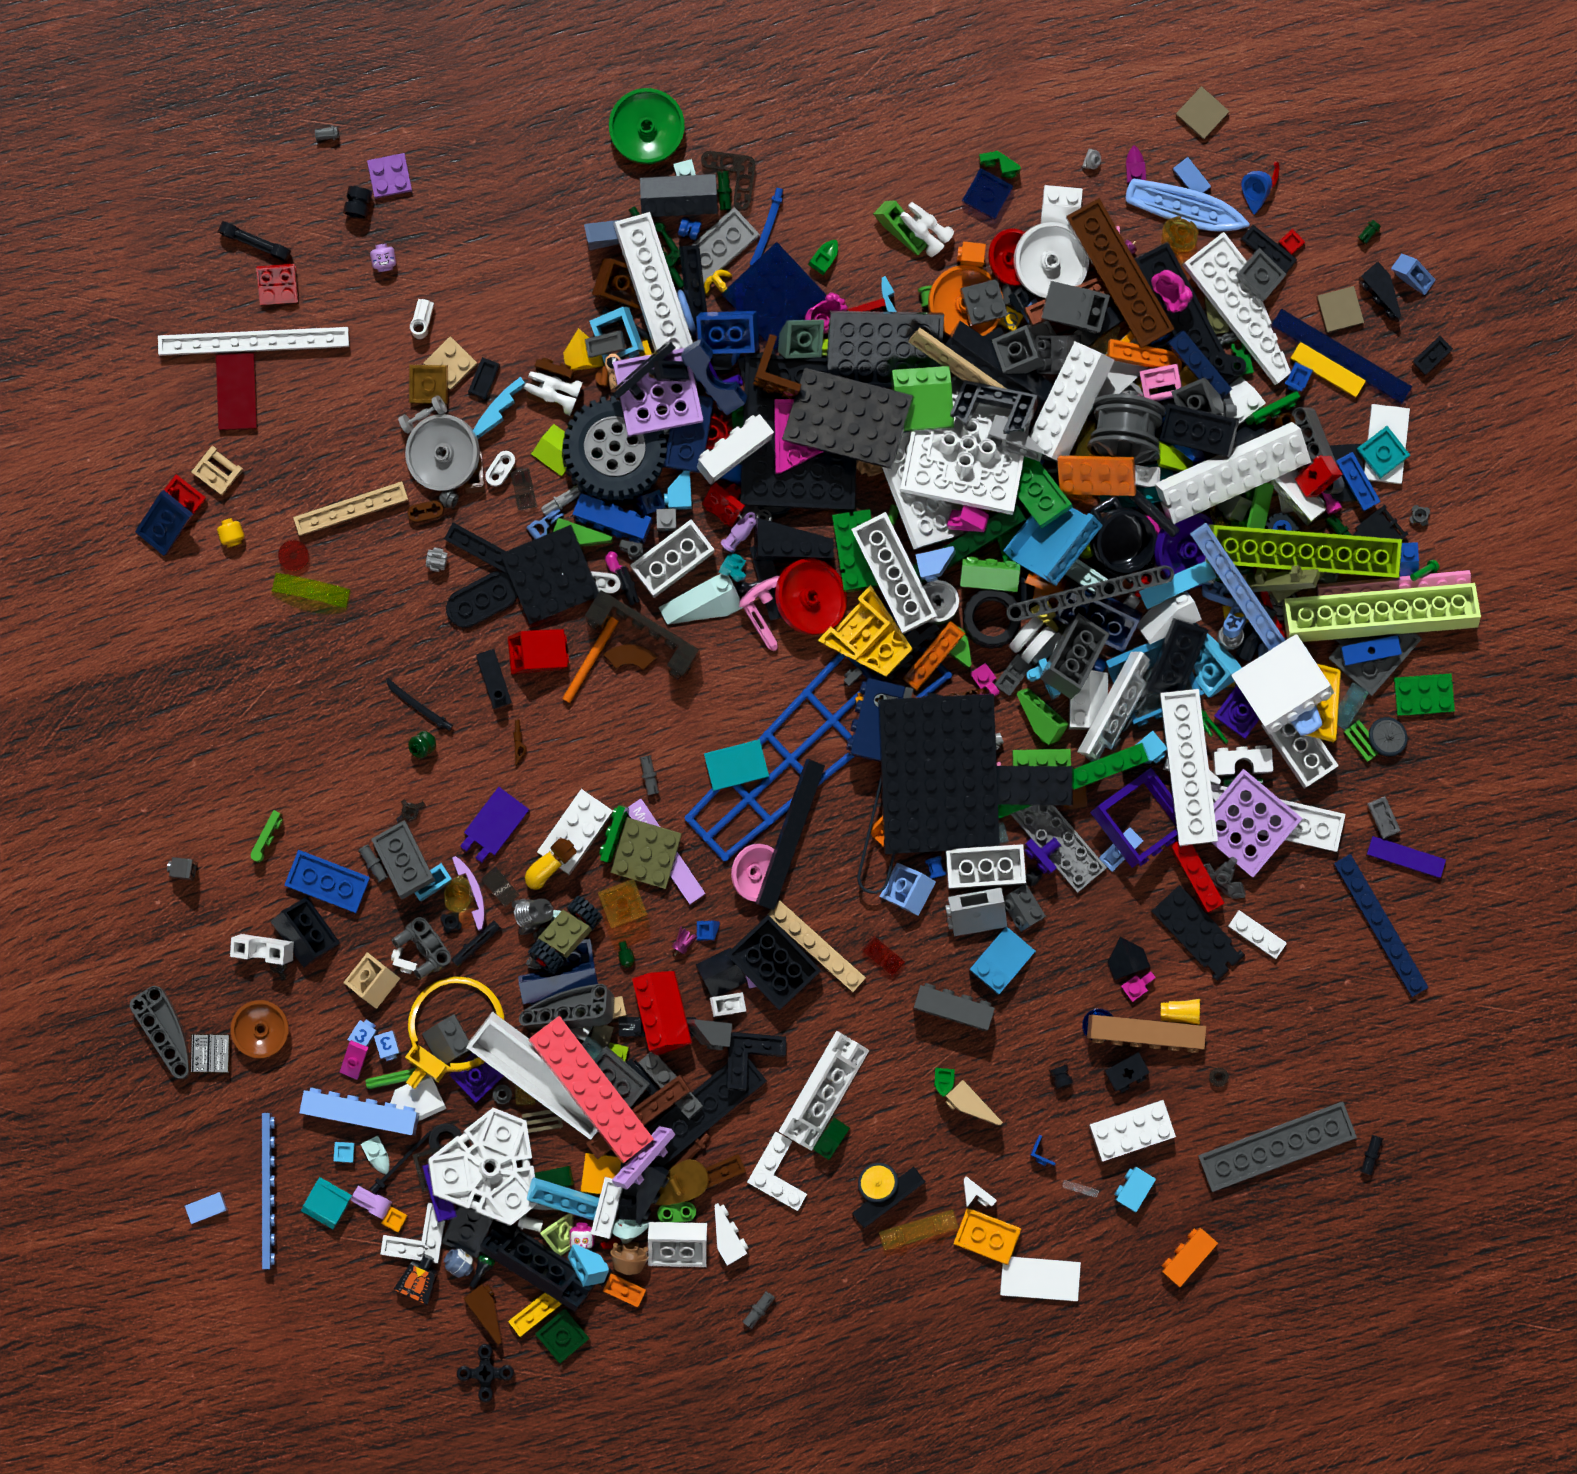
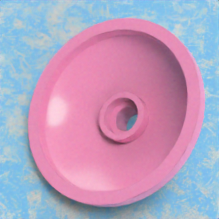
M753 844L744 848L735 858L731 878L735 890L743 898L756 902L774 852L772 847L764 844Z

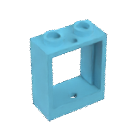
M621 307L589 321L594 335L599 336L603 335L602 327L623 319L633 347L616 353L621 360L627 357L629 359L638 357L640 355L639 352L644 351L628 307ZM609 353V354L602 355L603 360H604V363H605L606 357H607L608 355H610V353Z

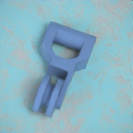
M560 509L552 511L542 520L532 522L526 529L534 539L548 534L550 526L546 521L547 519H552L550 523L554 524L558 518H562L564 515L563 513L559 515ZM538 524H542L544 527V533L541 535L535 528Z

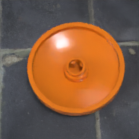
M959 265L944 271L933 283L928 296L929 312L944 313L943 333L946 336H950L959 321L985 336L1001 320L999 318L970 326L960 289L995 280L985 270L971 265Z

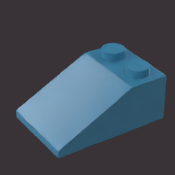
M1005 927L969 971L999 995L1034 954L1035 950L1012 930Z

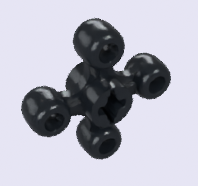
M482 1344L477 1351L481 1360L480 1365L474 1369L468 1366H461L458 1368L456 1375L461 1381H467L471 1378L478 1379L481 1383L478 1398L486 1403L491 1401L494 1396L490 1386L494 1378L510 1380L514 1377L515 1371L510 1365H504L501 1368L493 1367L490 1362L493 1348L489 1344ZM483 1348L488 1349L489 1353L487 1355L482 1353ZM485 1366L487 1368V1371L491 1372V1374L487 1376L486 1380L484 1378V1375H481L480 1373L484 1370ZM505 1369H508L510 1371L509 1376L504 1375L503 1372ZM462 1370L467 1371L468 1374L466 1377H463L461 1375ZM484 1391H487L489 1393L488 1398L483 1397L482 1394Z

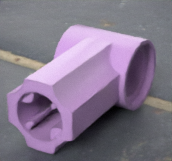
M360 1186L357 1187L351 1198V1201L366 1208L368 1212L381 1219H384L392 1204V1201L381 1195H375Z

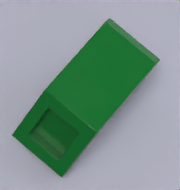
M999 151L979 154L980 166L991 167L999 162L1001 177L1013 178L1021 171L1019 164Z

